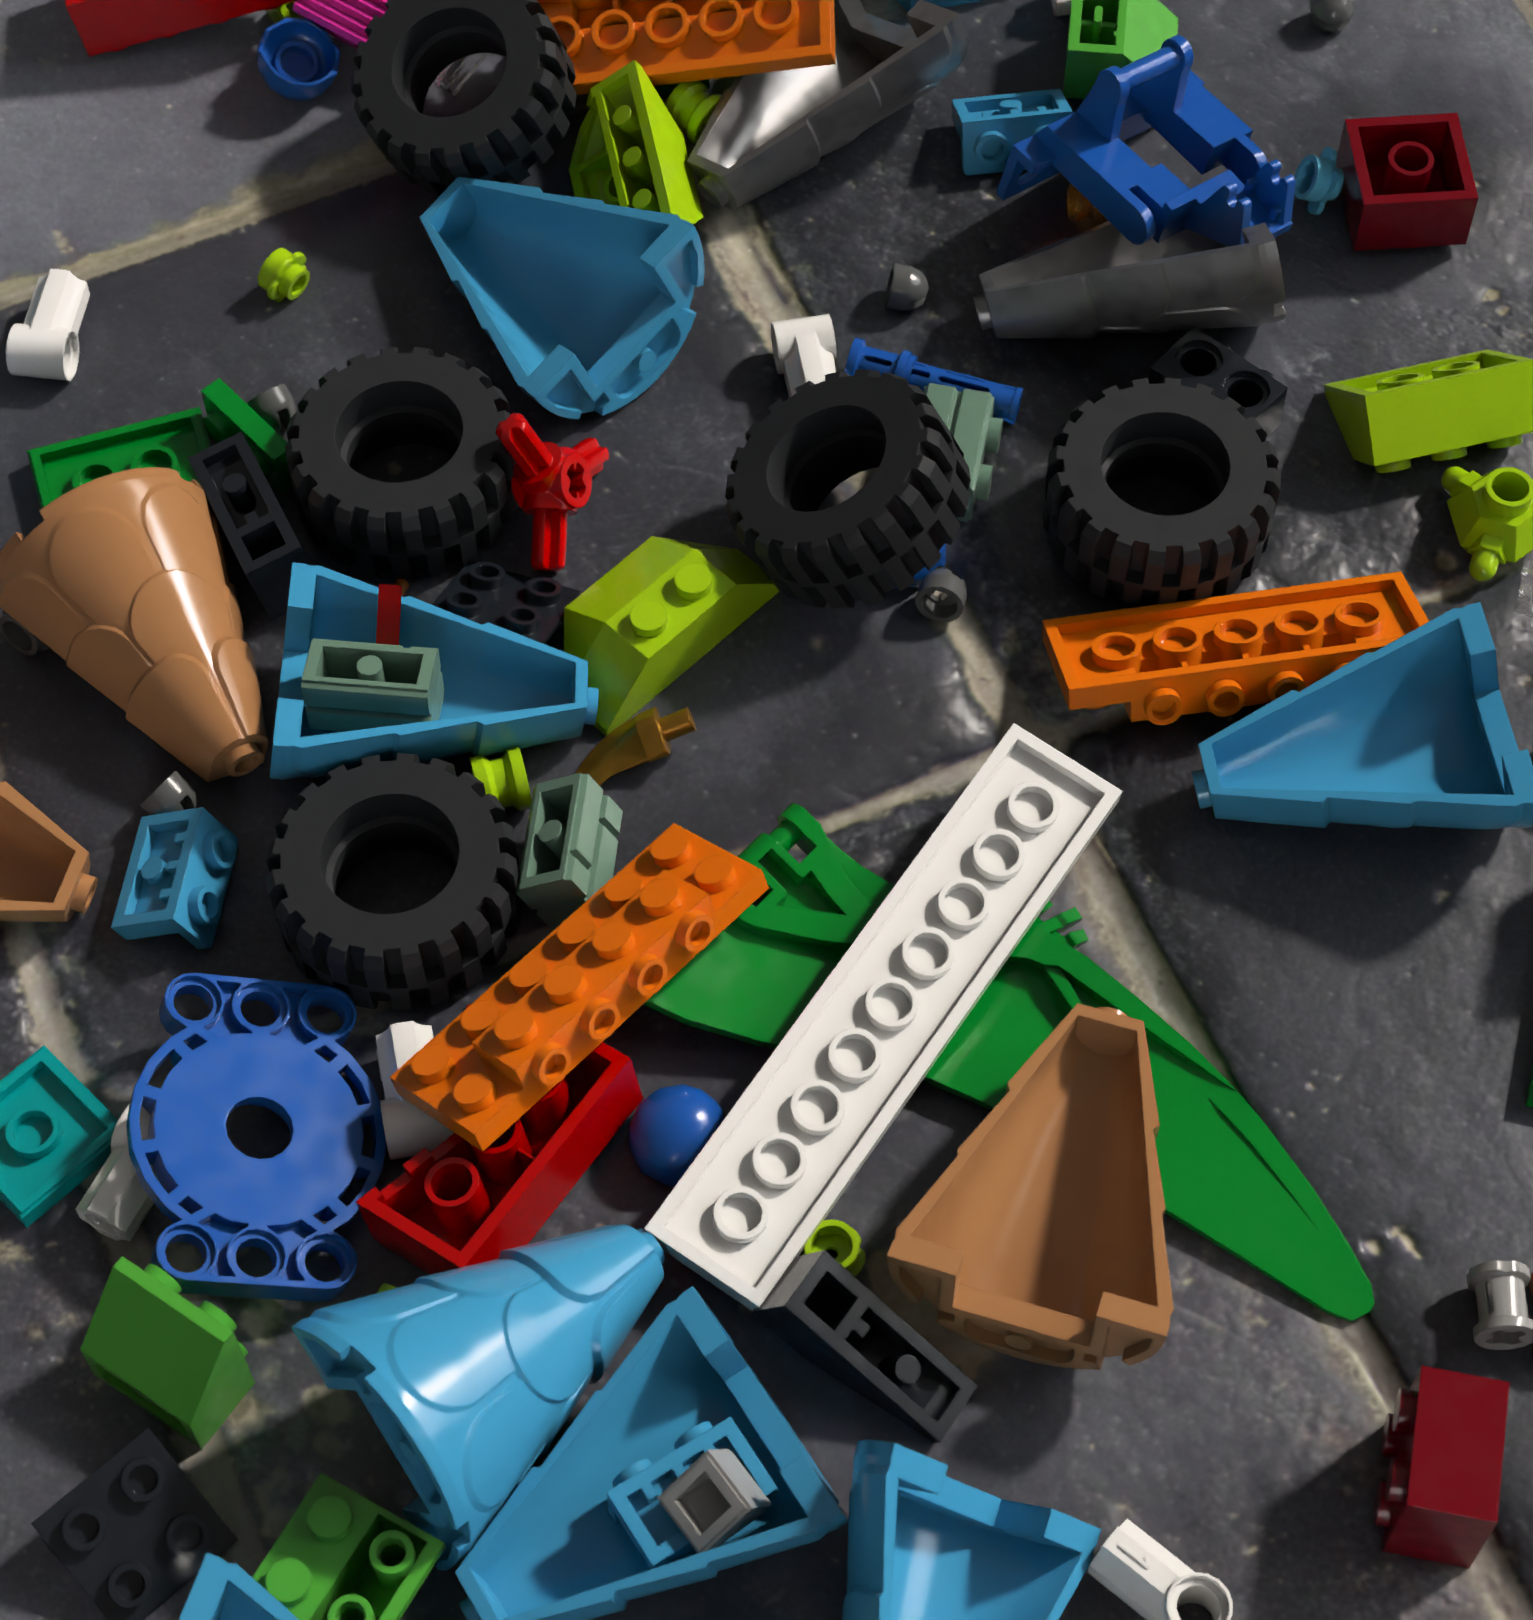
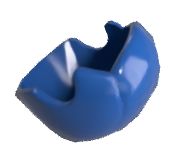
M285 18L264 30L257 48L258 70L269 89L285 99L307 101L316 98L332 85L338 73L340 48L333 43L331 36L324 28L307 18Z
M684 1084L659 1088L642 1100L633 1115L627 1134L630 1152L640 1172L655 1181L674 1188L726 1117L716 1100L702 1089Z

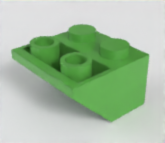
M1071 0L1063 88L1064 97L1085 99L1102 70L1113 65L1122 68L1161 49L1165 40L1177 35L1178 18L1159 0Z
M121 1256L112 1267L80 1350L95 1376L202 1450L255 1384L245 1360L248 1351L236 1339L234 1331L237 1329L236 1323L220 1308L208 1301H203L199 1307L195 1306L179 1295L182 1291L181 1286L164 1270L151 1263L142 1270Z
M320 1473L252 1578L299 1620H400L444 1551L445 1544L332 1478Z

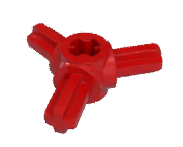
M513 413L506 420L498 423L496 435L516 461L513 470L514 475L511 478L515 501L525 513L533 515L531 566L533 569L543 572L561 571L566 563L568 516L577 515L578 508L583 507L588 502L592 490V476L603 470V463L609 459V451L607 447H600L596 438L590 437L582 440L572 448L559 447L553 442H542L522 414Z

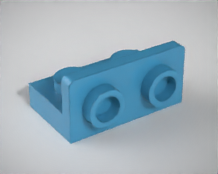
M1061 89L952 99V122L961 139V159L964 173L966 175L1003 172L1014 144L1034 135L1047 125L1072 114L1073 111Z
M203 807L141 817L111 928L126 940L179 933L197 949L211 948L222 914V906L232 867L236 859L237 836Z
M731 1416L714 1427L708 1421L692 1427L674 1443L676 1450L651 1464L649 1459H643L630 1465L614 1478L612 1482L614 1488L606 1492L608 1513L615 1524H622L650 1570L672 1563L694 1549L657 1500V1497L707 1450L726 1448L731 1450L769 1501L777 1497L778 1487Z

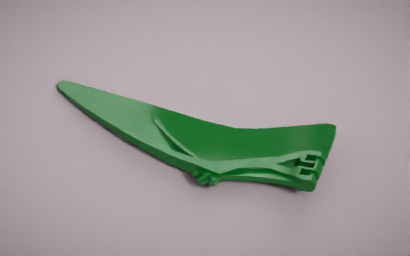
M791 803L777 817L779 825L769 835L761 833L737 856L762 869L769 889L761 895L764 899L756 907L751 904L713 939L705 949L700 951L662 986L657 993L644 1003L645 1006L686 1025L760 1047L777 1048L894 887L893 884L864 868L837 847L826 836L822 825L806 809L796 803ZM795 844L807 855L800 863L788 853ZM1048 901L922 1081L992 1111L1006 1095L1008 1081L1077 1003L1094 1008H1115L1125 1013L1128 1017L1144 1021L1160 1123L1155 1143L1166 1207L1165 1214L1326 1314L1352 1323L1367 1315L1375 1303L1369 1279L1349 1243L1314 1188L1267 1125L1227 1079L1191 1043L1090 958L1076 950V948L1089 940L1083 929L1070 932L1065 936L1060 935V933L1082 920V916L1076 907L1044 922L1040 919L1053 906Z

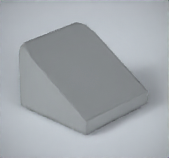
M727 1448L707 1450L657 1497V1500L698 1554L720 1546L761 1516L771 1506L769 1499L734 1453Z

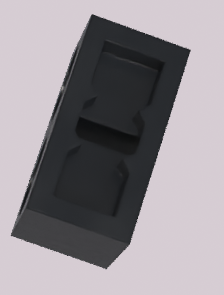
M1195 326L1150 367L1149 384H1162L1164 378L1181 379L1182 386L1196 389L1199 383L1215 390V397L1223 401L1229 396L1245 408L1244 418L1248 419L1253 416L1267 432L1266 437L1280 425L1288 387L1280 383L1270 372L1259 369L1233 352L1223 341L1213 339Z

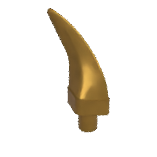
M653 707L636 714L634 718L621 724L602 739L583 760L575 774H589L600 786L608 778L621 771L670 755L671 740L696 731V725L691 712L686 707L660 717L658 709Z

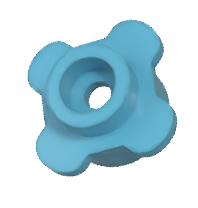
M1324 148L1321 156L1309 154L1302 159L1297 167L1294 176L1296 180L1294 194L1298 199L1309 201L1308 211L1310 214H1321L1327 200L1332 201L1336 199L1342 189L1344 174L1342 169L1336 165L1337 151L1335 148Z

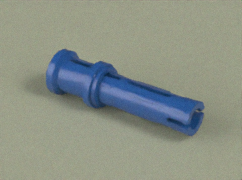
M858 337L852 343L844 370L848 376H853L856 369L879 371L881 376L884 372L895 374L905 378L909 384L918 386L922 391L928 383L956 387L957 391L960 392L964 388L990 392L995 397L993 418L1003 419L1004 422H1008L1011 425H1014L1016 422L1024 390L1021 387L1016 388L918 362V356L913 355L912 351L903 350L900 354L869 347L866 346L865 339Z

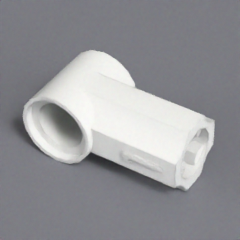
M50 269L47 275L39 277L24 323H15L9 331L6 345V363L11 375L71 381L74 378L79 361V340L77 334L90 297L86 281L80 280L70 271L62 269Z
M829 314L771 322V342L775 366L778 374L784 373L789 398L797 393L796 387L808 381L814 384L825 381L826 374L837 372L836 341Z
M414 1021L391 1024L386 1031L375 1037L379 1072L385 1094V1100H380L384 1132L390 1160L412 1157L423 1148L431 1152L454 1134V1132L401 1097L389 1078L434 1038L432 1026L417 1024Z
M128 1105L121 1114L112 1134L110 1156L75 1210L80 1219L90 1224L99 1233L116 1241L126 1240L130 1242L154 1202L141 1186L129 1156L126 1129ZM141 1106L139 1117L141 1139L147 1140L151 1115L143 1106ZM150 1165L154 1176L158 1180L153 1165Z
M1128 1519L1114 1530L1088 1567L1087 1573L1146 1620H1181L1177 1608L1186 1603H1197L1205 1607L1212 1615L1213 1620H1231L1233 1601L1229 1590L1219 1579L1207 1573L1194 1572Z

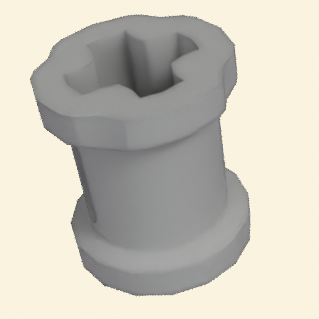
M1499 1260L1488 1261L1471 1267L1470 1272L1466 1275L1467 1287L1476 1294L1479 1323L1473 1327L1474 1342L1480 1347L1493 1350L1515 1349L1533 1343V1320L1528 1317L1525 1287L1531 1279L1529 1268L1518 1261Z

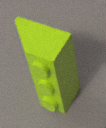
M1487 349L1324 384L1325 397L1353 460L1374 466L1375 471L1378 473L1408 469L1411 467L1412 458L1430 454L1431 459L1435 461L1460 458L1467 455V446L1487 443V448L1516 446L1523 443L1522 434L1533 432V359Z

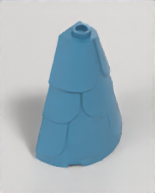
M457 177L419 217L452 282L459 292L468 299L482 329L494 341L519 388L542 407L558 416L568 419H580L582 413L596 411L603 416L633 401L647 390L667 369L685 342L697 313L689 309L694 287L704 285V254L695 226L687 220L680 219L678 215L604 204L603 200L543 193L540 187Z
M292 562L272 746L271 779L285 780L299 777H321L343 764L346 770L361 766V758L380 755L381 761H394L397 758V753L417 754L419 763L431 762L432 758L443 760L467 753H472L474 756H488L503 753L506 749L519 747L522 749L580 737L584 724L595 725L599 690L598 688L588 687V661L488 622L482 625L411 596H401L399 645L403 646V648L414 646L438 648L440 672H442L445 689L439 720L345 732L309 729L301 683L311 640L315 638L376 643L379 587L320 565L310 566L304 563Z
M1481 602L1469 604L1462 608H1453L1373 653L1366 652L1300 692L1294 690L1287 692L1198 744L1204 769L1192 771L1199 807L1202 809L1212 806L1215 819L1326 828L1330 822L1387 828H1409L1411 826L1459 829L1533 827V764L1528 749L1519 751L1499 690L1496 649Z
M624 1224L606 1225L502 1250L498 1259L419 1277L416 1278L414 1284L317 1309L310 1317L302 1319L291 1327L327 1388L356 1390L419 1494L418 1498L402 1509L409 1523L445 1544L444 1551L435 1563L438 1570L451 1569L467 1556L522 1482L534 1462L546 1454L587 1386L597 1383L603 1377L664 1279L662 1263L665 1261V1255L659 1242L651 1233L642 1228L636 1230Z
M692 1286L680 1294L676 1300L667 1303L603 1389L594 1392L542 1466L530 1469L455 1571L456 1576L468 1597L459 1602V1605L467 1620H591L624 1611L630 1600L715 1578L718 1571L816 1542L822 1539L826 1533L838 1530L848 1522V1516L842 1507H838L837 1504L840 1502L770 1394L733 1345L732 1339L708 1305ZM731 1416L778 1487L777 1497L770 1501L771 1506L761 1516L720 1546L699 1554L693 1549L672 1563L650 1570L622 1524H615L608 1513L606 1492L614 1488L612 1485L614 1478L630 1465L643 1459H649L651 1464L676 1450L674 1443L692 1427L707 1421L714 1427Z
M860 1440L857 1442L853 1456L852 1483L849 1491L847 1595L844 1598L842 1607V1620H1058L1093 1560L1094 1549L1101 1532L1100 1528L1052 1508L1000 1499L947 1477V1464L899 1444L878 1440Z

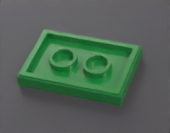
M196 407L26 451L40 508L42 509L55 499L80 485L112 473L135 468L161 467L177 470L182 479L189 482L195 479L200 484L188 458L211 447L203 424L201 409Z

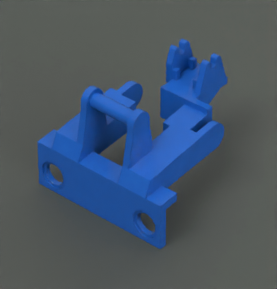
M1175 35L1165 40L1161 49L1122 68L1113 65L1102 70L1076 112L1047 125L1034 135L1014 144L996 194L1004 201L1061 173L1133 244L1140 245L1152 238L1157 243H1160L1185 229H1189L1224 245L1235 246L1245 244L1242 229L1265 223L1274 238L1290 230L1293 224L1291 217L1296 180L1291 174L1280 178L1281 162L1278 159H1274L1268 163L1262 150L1250 140L1253 130L1203 87L1205 83L1190 70L1194 59L1190 43L1183 36ZM1153 127L1201 175L1221 165L1227 171L1189 189L1162 163L1151 168L1123 141ZM1026 168L1028 172L1025 175L1018 178L1021 172Z

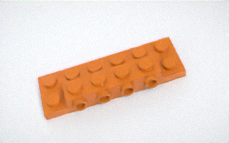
M537 0L566 46L567 54L573 62L576 79L572 86L577 95L589 94L590 88L633 60L642 66L653 86L836 64L834 0Z
M1400 571L1179 601L1177 603H1164L1042 620V641L1069 710L1084 708L1094 710L1108 705L1123 703L1130 722L1147 720L1155 725H1168L1175 722L1181 715L1211 712L1219 717H1227L1237 713L1245 706L1270 703L1291 690L1300 692L1366 652L1373 653L1426 624L1429 620L1403 573Z
M673 823L389 1078L397 1093L482 1152L485 1151L769 889L762 869Z

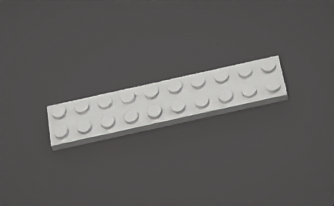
M1013 723L644 1228L645 1231L655 1237L663 1251L751 1311L760 1308L795 1257L799 1256L804 1250L806 1243L821 1222L828 1216L1117 805L1123 792L1122 790Z

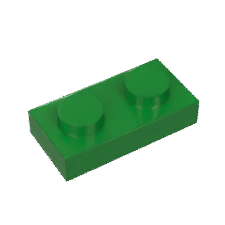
M220 378L200 390L207 414L203 418V424L212 439L219 443L242 431L268 483L282 496L293 489L286 462L285 446L288 442Z

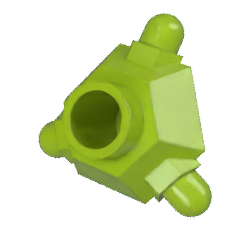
M1458 466L1450 467L1444 471L1441 483L1451 496L1447 500V505L1460 546L1472 555L1469 572L1475 580L1482 582L1490 580L1494 577L1499 564L1515 563L1533 550V479L1527 473L1513 467L1497 468L1483 476L1474 470L1468 472Z

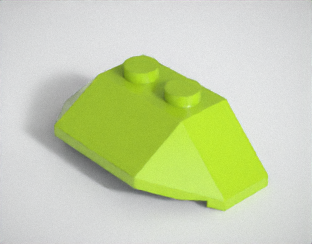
M633 60L590 88L586 102L590 109L579 129L569 166L575 197L603 200L604 204L675 214L680 219L695 224L703 218V213L692 169L687 162L689 156L683 133L642 66Z
M651 536L564 608V652L588 661V687L598 688L599 690L597 717L594 726L607 736L618 726L629 720L775 596L779 590L760 566L735 548Z

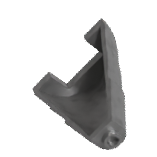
M834 0L836 64L737 76L732 86L724 90L687 160L699 181L696 185L698 193L709 205L716 209H721L724 206L735 210L817 166L820 162V157L852 142L869 127L940 86L943 80L956 72L959 65L967 57V35L959 13L924 0H919L906 14L913 29L910 30L866 13L860 0Z
M1108 221L1076 236L1063 238L979 274L984 294L973 296L982 330L993 327L996 338L1092 339L1097 333H1166L1169 330L1191 329L1193 326L1198 329L1261 326L1265 323L1284 320L1286 317L1284 305L1282 304V301H1286L1276 240L1267 225L1261 223L1242 229L1245 244L1227 246L1189 229H1185L1160 243H1157L1152 238L1143 244L1136 245L1126 239Z

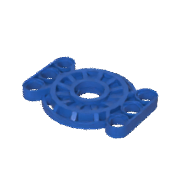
M186 973L174 978L167 986L159 1008L160 1022L172 1036L151 1056L133 1089L126 1121L129 1156L140 1184L161 1213L174 1222V1224L165 1228L158 1237L152 1251L150 1263L168 1273L181 1286L182 1291L180 1293L309 1302L331 1301L340 1296L355 1274L357 1266L354 1248L347 1239L337 1232L346 1227L359 1212L356 1201L375 1187L383 1169L386 1150V1137L380 1100L368 1075L353 1056L342 1047L356 1022L357 1012L355 1004L345 992L328 985L203 973ZM183 994L197 995L209 1006L210 1014L202 1020L193 1021L185 1019L178 1014L173 1001L176 997ZM258 1000L265 1002L275 1012L276 1021L269 1026L259 1027L252 1025L243 1017L240 1007L247 1001ZM319 1006L330 1008L340 1018L341 1028L330 1033L318 1031L308 1021L307 1011ZM327 1056L331 1061L327 1062L322 1057ZM170 1057L173 1068L168 1073L161 1089L148 1085L154 1072ZM343 1072L358 1089L364 1103L363 1105H357L350 1087L341 1077ZM256 1105L265 1107L280 1116L289 1127L291 1135L289 1145L284 1152L272 1158L257 1159L246 1156L237 1150L228 1138L226 1130L227 1117L233 1109L239 1106ZM141 1106L151 1115L147 1140L141 1139L139 1120ZM369 1123L373 1139L371 1158L361 1155L364 1139L363 1126ZM150 1165H153L158 1180L154 1176ZM366 1178L361 1192L346 1207L340 1199L346 1192L351 1180ZM321 1219V1220H323V1221H328V1222L324 1224V1223H322V1222L319 1221V1220ZM176 1242L190 1243L197 1247L202 1254L203 1266L194 1272L185 1273L177 1271L167 1261L165 1250ZM252 1246L262 1249L271 1258L272 1272L263 1277H252L245 1274L237 1265L235 1257L237 1251L244 1247ZM322 1251L329 1253L340 1264V1277L329 1282L315 1279L306 1269L305 1257L312 1252Z

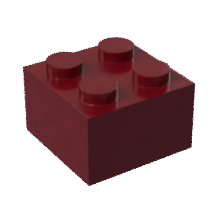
M1458 113L1345 119L1336 165L1342 169L1344 174L1343 186L1340 192L1353 251L1466 244L1478 202V194Z
M1421 1365L1411 1388H1399L1394 1414L1388 1413L1384 1423L1381 1456L1390 1457L1391 1461L1386 1482L1380 1481L1378 1485L1373 1515L1374 1525L1385 1527L1383 1552L1464 1568L1471 1567L1498 1521L1510 1382Z

